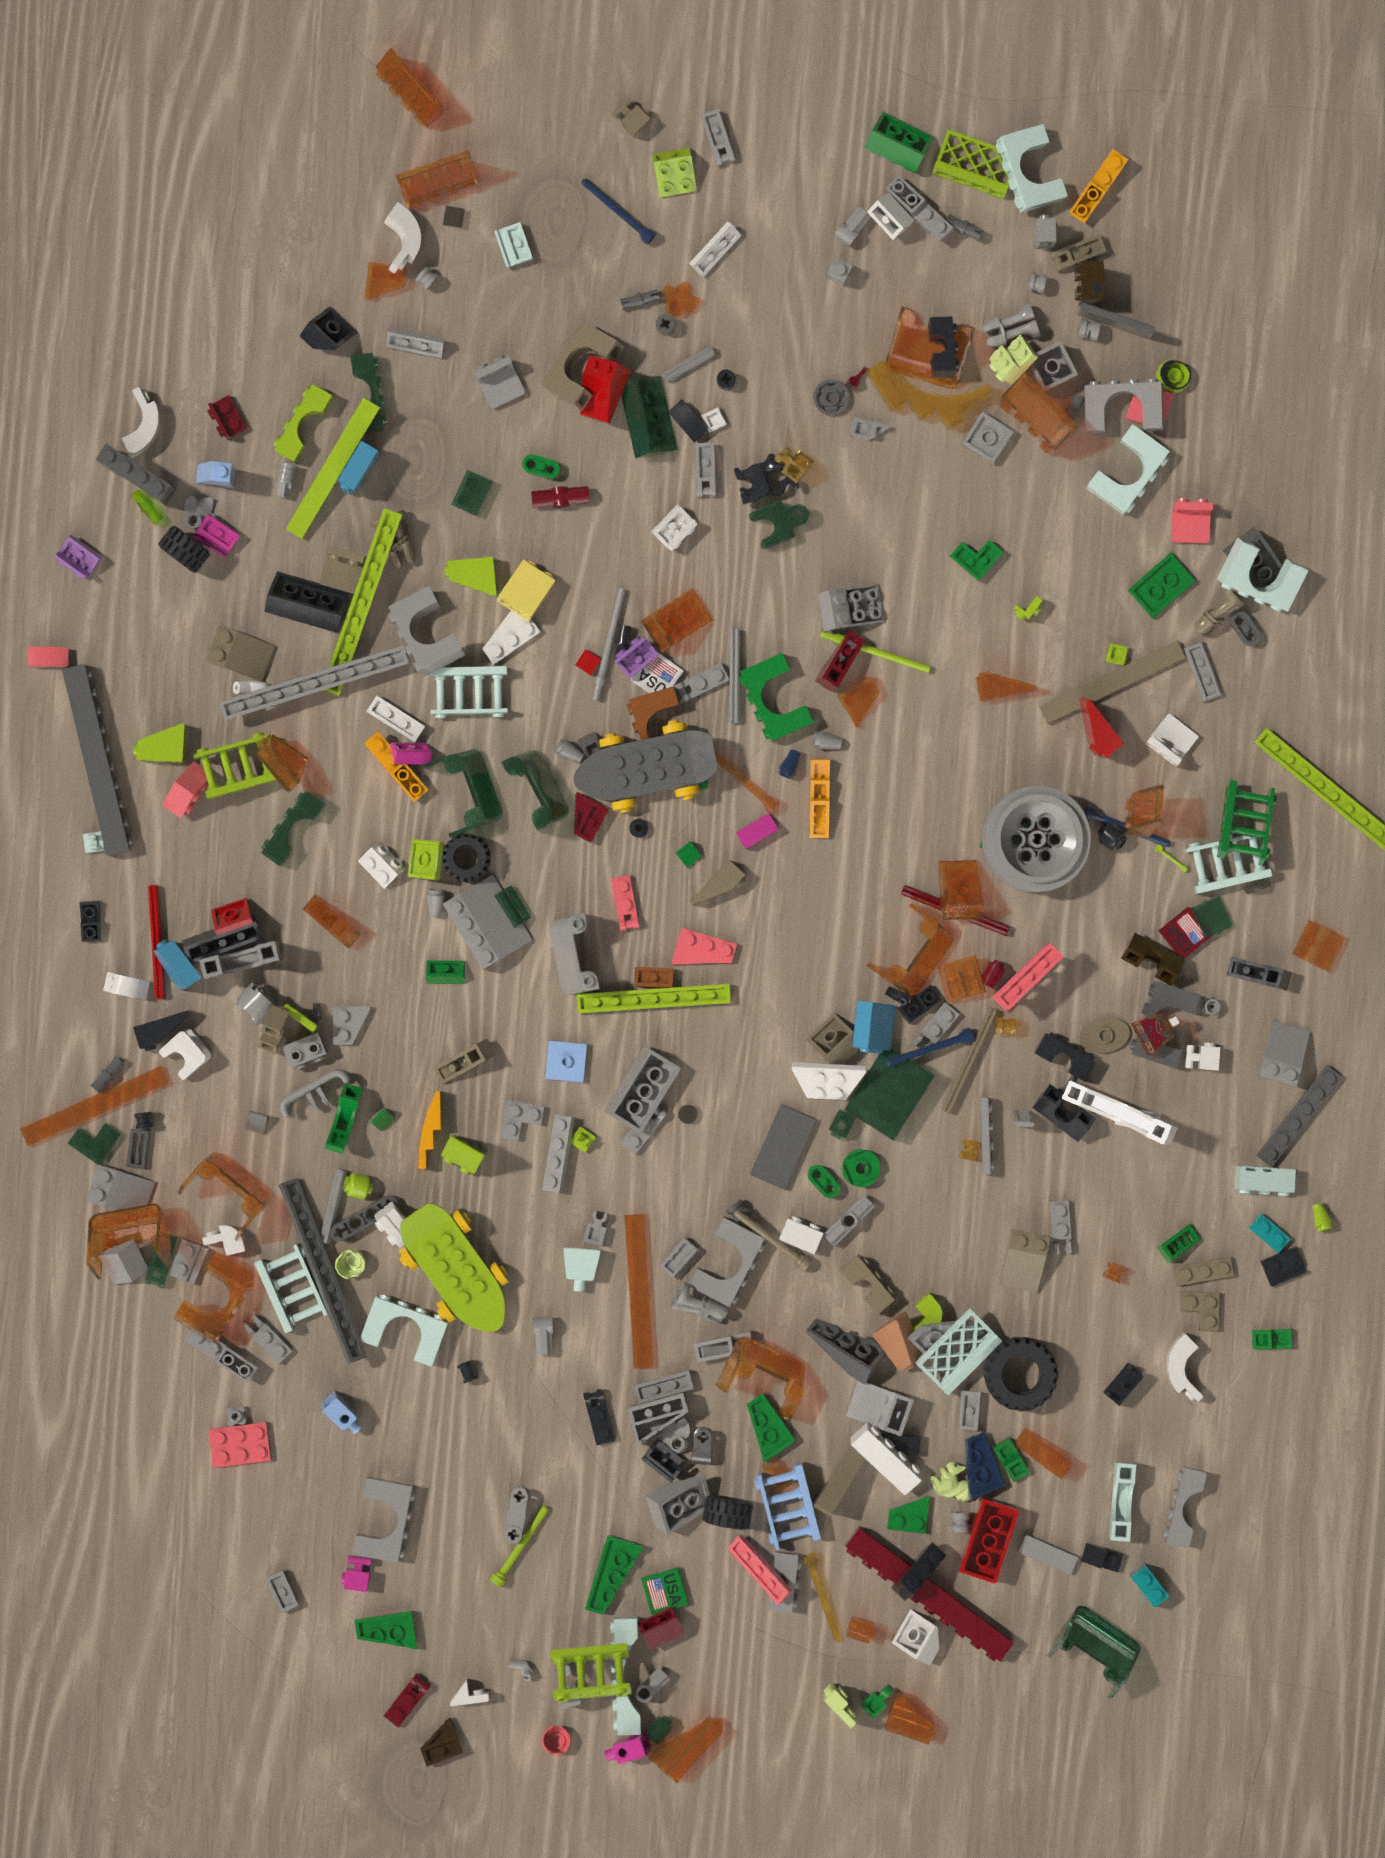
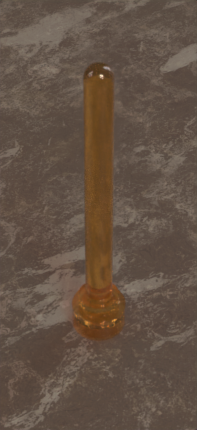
M716 753L718 765L763 802L764 809L769 814L778 806L780 802L776 798L767 797Z

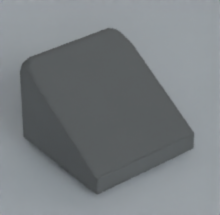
M595 732L578 739L586 758L603 749L600 748L599 739Z
M249 1111L245 1130L264 1134L269 1116Z

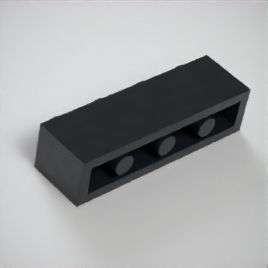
M252 915L253 924L217 936L215 930L212 929L182 940L183 949L189 962L193 964L200 959L212 957L262 939L261 930L255 915Z

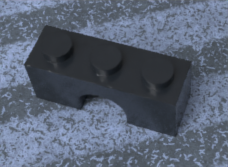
M953 316L929 318V342H938L945 349L941 353H932L930 359L932 378L955 377L956 371H959V359H956L955 354L958 353V341H954V335L957 334V325L953 323Z
M1050 1032V1034L1044 1033L1034 1054L1050 1063L1057 1054H1067L1071 1061L1067 1073L1085 1082L1096 1061L1092 1060L1094 1056L1086 1051L1083 1053L1076 1050L1077 1046L1068 1041L1064 1044L1059 1041L1061 1037L1053 1032Z
M1049 1084L1032 1108L1075 1141L1079 1142L1091 1128L1096 1118L1082 1107L1076 1112L1065 1110L1061 1103L1064 1094Z
M933 1542L923 1548L913 1560V1565L898 1578L891 1589L906 1601L918 1591L946 1557V1554Z

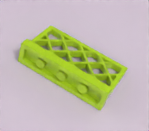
M950 129L947 130L932 172L933 175L1003 200L1009 187V177L1003 169L1002 156L998 154L995 145ZM949 136L957 138L960 144L951 148L948 142ZM975 144L978 151L969 154L965 145ZM962 147L966 156L957 159L953 151ZM992 150L996 157L987 161L983 152ZM950 152L954 161L950 163L942 162V156ZM980 154L984 162L975 166L971 157ZM968 159L972 168L962 169L959 162ZM998 160L1002 169L993 172L989 164ZM986 165L990 174L982 176L977 169ZM1004 172L1007 177L1006 183L997 181L995 175Z

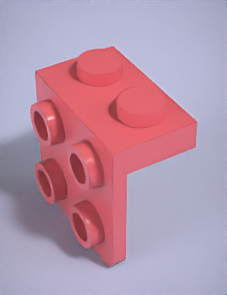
M1184 498L1177 499V502L1172 504V542L1208 543L1210 541V517L1213 511V503H1208V499H1197V502H1189V499Z

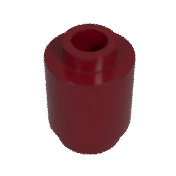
M995 959L993 962L989 961L981 975L982 979L980 982L994 989L995 986H998L1006 971L1003 968L1004 964Z

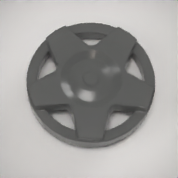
M838 380L823 381L814 392L815 406L825 415H838L849 404V391ZM835 383L833 387H829L827 384ZM820 389L822 395L817 398V393ZM843 389L846 393V397L841 395ZM820 406H826L827 411L823 410ZM837 406H843L842 409L836 411Z

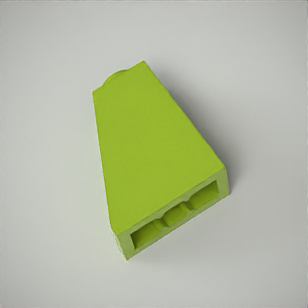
M493 557L447 561L448 566H444L445 577H449L450 582L492 597H497Z
M178 724L137 740V745H134L133 750L136 760L185 763L187 725Z

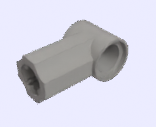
M857 207L849 219L838 228L834 236L850 247L871 216L864 209Z
M553 1317L533 1318V1330L536 1338V1355H552Z
M658 1667L642 1684L637 1686L635 1690L636 1698L643 1703L649 1702L670 1680V1677ZM642 1688H647L649 1690L648 1697L641 1698L639 1691Z

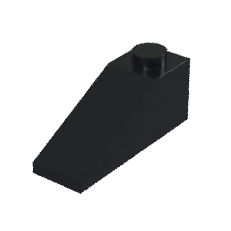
M1231 957L1227 976L1287 991L1292 972Z
M187 1010L133 1027L139 1049L145 1048V1052L157 1049L156 1045L164 1041L191 1015V1011Z

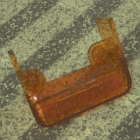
M912 903L908 907L923 917L919 929L928 940L908 968L905 970L899 965H892L883 973L872 964H866L867 968L898 990L906 992L910 996L915 995L920 990L953 943V935L950 931Z
M217 1152L208 1155L182 1183L177 1192L181 1195L197 1175L205 1180L216 1176L244 1199L242 1210L250 1218L238 1231L234 1238L236 1241L239 1240L270 1202V1195L264 1188L226 1157Z
M152 1203L98 1213L90 1218L88 1223L86 1264L98 1280L101 1279L102 1261L98 1253L132 1239L136 1243L152 1241V1247L165 1266L170 1267L171 1238L164 1212L158 1204Z
M740 1337L736 1341L715 1386L727 1393L735 1376L742 1379L749 1378L755 1368L787 1382L784 1389L786 1399L778 1414L790 1422L804 1393V1364L750 1337Z

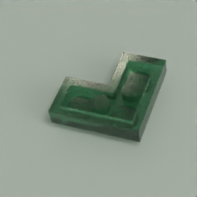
M107 1123L103 1125L95 1138L78 1128L67 1144L98 1165L103 1162L121 1136V1133Z

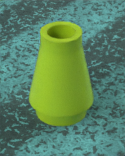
M1323 1203L1313 1205L1314 1223L1318 1232L1332 1229L1333 1221Z

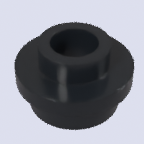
M643 819L633 820L629 827L630 833L637 838L644 837L649 829L647 822ZM638 824L642 825L643 827L642 831L637 832L635 830V827Z

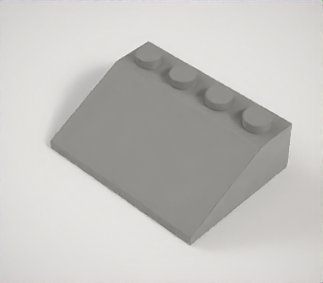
M493 875L443 903L482 970L532 941L531 936Z

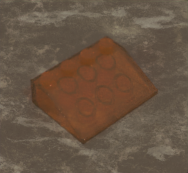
M469 150L396 175L406 207L410 206L411 208H416L422 205L421 202L427 200L429 202L440 199L439 196L447 194V196L458 193L457 190L465 188V190L474 188L476 183H479Z

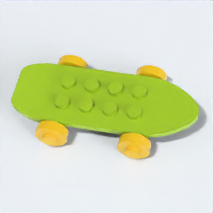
M426 1203L400 1223L401 1237L405 1244L403 1248L398 1250L401 1255L399 1258L405 1268L408 1266L412 1271L419 1266L443 1298L436 1303L439 1308L437 1313L442 1320L446 1319L451 1323L456 1320V1315L462 1322L475 1329L485 1332L499 1330L504 1322L505 1304L497 1281L502 1286L509 1283L506 1277L509 1275L503 1265L499 1267L496 1262L489 1266L490 1270L487 1268L463 1234V1232L466 1234L472 1230L469 1225L471 1220L465 1212L462 1214L457 1209L451 1213L452 1218L442 1207L434 1203Z

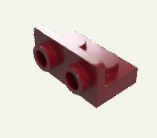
M229 395L208 404L210 409L207 412L212 420L216 419L219 425L216 429L221 437L225 436L229 440L248 430Z

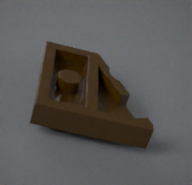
M448 1718L420 1748L426 1767L463 1753L451 1718Z

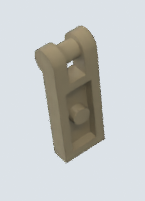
M1098 234L1052 252L1050 257L1052 260L1054 259L1056 272H1060L1079 264L1081 261L1102 255L1107 251L1101 235ZM1066 254L1068 261L1063 262L1061 256Z

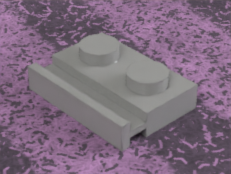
M183 1238L168 1274L194 1285L209 1249Z

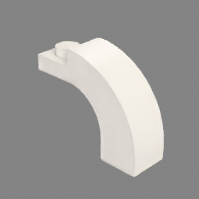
M397 202L384 224L392 228L399 235L402 242L401 251L388 269L394 274L398 269L402 270L407 262L412 264L421 244V232L417 220L399 202Z
M140 387L132 391L142 410L143 418L141 425L135 432L122 438L132 458L141 454L152 445L160 429L158 405L155 401L148 404L150 398L146 390L142 391Z
M1183 1332L1169 1349L1166 1360L1167 1375L1171 1385L1178 1393L1185 1389L1184 1394L1191 1401L1195 1399L1199 1402L1204 1396L1188 1381L1185 1375V1363L1198 1346Z

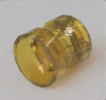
M997 1017L995 1035L1001 1036L1006 1034L1008 1037H1015L1016 1018L1004 1019L1003 1017Z
M962 1139L961 1145L963 1148L959 1153V1158L978 1161L977 1151L980 1149L981 1142Z

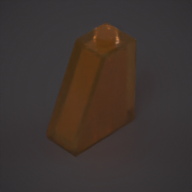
M270 733L266 738L262 737L258 742L257 747L259 748L256 756L287 792H290L300 783L308 757Z
M896 1691L884 1726L885 1730L929 1745L930 1740L934 1741L937 1730L934 1729V1723L900 1691Z

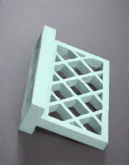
M969 1308L915 1363L949 1395L1002 1340ZM972 1316L974 1318V1326L965 1327L966 1320ZM985 1329L988 1332L983 1338H977L978 1330ZM973 1330V1339H964L965 1331ZM955 1331H961L960 1340H952V1334ZM964 1343H973L972 1349L969 1352H963ZM951 1344H960L959 1352L951 1353ZM941 1345H947V1353L938 1354V1348ZM946 1357V1366L937 1367L938 1358ZM950 1357H959V1362L956 1365L950 1366ZM934 1358L933 1367H924L922 1365L927 1359ZM945 1370V1376L940 1381L937 1380V1371Z

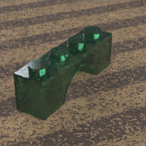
M373 353L352 355L350 359L354 378L361 379L368 384L371 391L370 401L381 407L366 433L385 431L384 426L388 424L386 414H382V407L385 406L384 396L379 393V388H382L381 376H377L376 369H379L378 357L374 358Z
M307 791L299 793L295 799L296 805L293 809L289 808L285 812L283 823H278L272 831L274 833L270 840L266 839L261 846L263 849L261 853L280 867L292 853L287 839L291 826L299 820H315L325 807L323 802Z

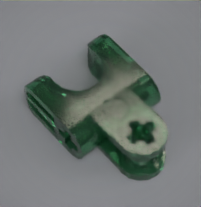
M779 501L751 512L749 519L753 522L764 519L773 523L774 532L771 536L764 538L760 544L761 549H768L795 538L796 534L793 528L806 523L809 513L804 505L797 504L785 509L783 502ZM797 510H799L800 513L804 512V514L802 515V519L794 517V515H796Z

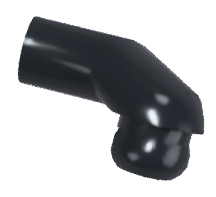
M890 986L885 992V995L905 1006L911 1001L909 993L897 991Z

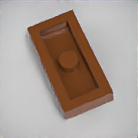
M635 967L634 986L673 988V968Z

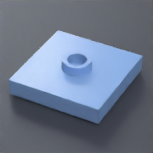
M549 1041L545 1079L583 1083L587 1044Z

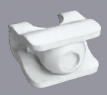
M189 1028L179 1032L159 1051L163 1058L171 1055L173 1052L180 1053L183 1056L185 1064L178 1073L182 1080L191 1076L212 1057L210 1050L193 1030Z

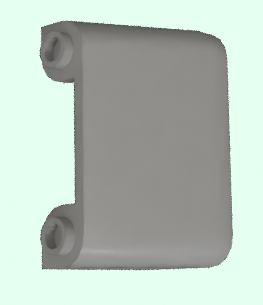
M585 913L554 920L550 925L560 986L562 991L568 995L600 989L599 980L594 973L587 971L580 973L574 936L580 935L586 929L587 918Z

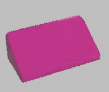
M390 743L393 760L396 764H430L432 751L426 743Z
M769 813L736 832L745 849L778 830V827Z

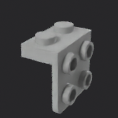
M502 355L494 359L495 363L490 365L483 364L477 367V371L474 372L492 409L512 401L525 393L509 356L505 357Z

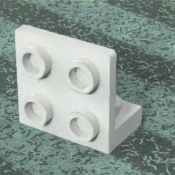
M1168 714L1145 744L1176 767L1198 739V735L1174 716Z

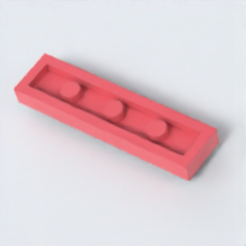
M739 1535L729 1546L728 1550L774 1602L777 1605L782 1604L792 1590L743 1535Z

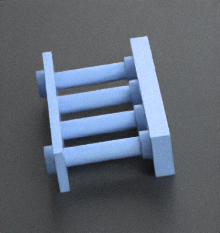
M801 1462L794 1463L795 1469H791V1472L762 1479L761 1473L758 1472L757 1478L754 1479L756 1489L761 1490L772 1533L768 1534L771 1546L775 1545L776 1550L780 1549L778 1542L807 1534L808 1536L812 1535L813 1541L821 1539ZM794 1479V1481L798 1480L800 1487L794 1491L766 1497L764 1486ZM794 1498H803L804 1506H801V1509L771 1516L769 1505ZM801 1516L808 1518L809 1524L806 1527L780 1534L775 1532L773 1523Z

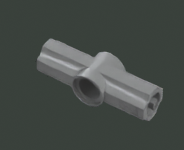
M862 1195L823 1236L835 1247L875 1206ZM847 1215L854 1218V1223L851 1226H846L843 1223V1219Z

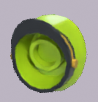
M1170 359L1159 366L1156 379H1158V382L1163 383V390L1170 393H1178L1188 387L1191 380V372L1183 361Z

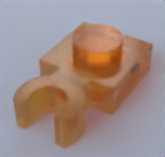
M773 1457L770 1458L773 1464L772 1467H766L762 1463L763 1470L770 1473L766 1478L787 1473L783 1466L779 1469L776 1468V1460ZM788 1480L772 1484L771 1486L778 1494L792 1485L793 1481Z

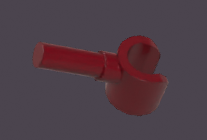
M864 367L856 376H851L845 386L848 383L853 384L854 387L851 391H854L859 385V380L868 369Z

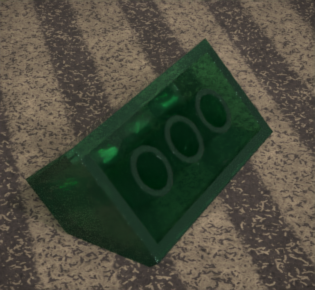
M661 376L627 380L621 398L635 458H645L677 451Z

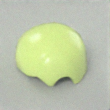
M356 1249L342 1251L335 1261L337 1273L345 1279L358 1277L366 1267L364 1255Z

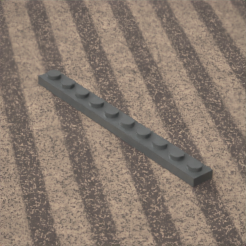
M298 1178L279 1184L280 1191L346 1362L350 1364L367 1357L300 1182Z

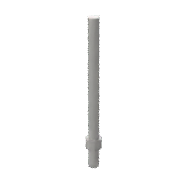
M618 589L598 676L595 677L594 681L595 689L592 700L600 701L602 688L606 684L607 679H605L626 589Z

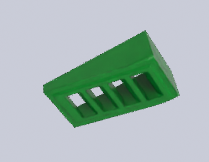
M1189 1224L1159 1245L1157 1249L1169 1263L1200 1241L1201 1238L1191 1224ZM1186 1231L1193 1241L1190 1242L1184 1234ZM1179 1236L1183 1239L1186 1246H1184L1182 1242L1179 1240ZM1172 1241L1176 1243V1245L1180 1249L1179 1251H1177L1175 1246L1172 1244Z

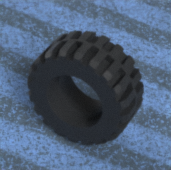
M1012 1337L1011 1339L1003 1340L988 1355L987 1362L984 1365V1381L988 1391L999 1404L1010 1410L1031 1411L1038 1406L1041 1407L1053 1395L1052 1393L1054 1389L1056 1390L1057 1378L1059 1376L1058 1366L1052 1353L1039 1341L1029 1337ZM1016 1356L1031 1358L1039 1369V1378L1036 1385L1025 1392H1017L1010 1389L1003 1379V1370L1006 1363Z

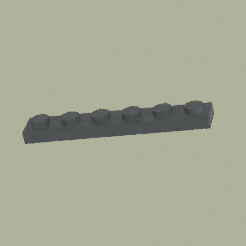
M1326 1065L1256 1156L1272 1168L1341 1080L1342 1076Z

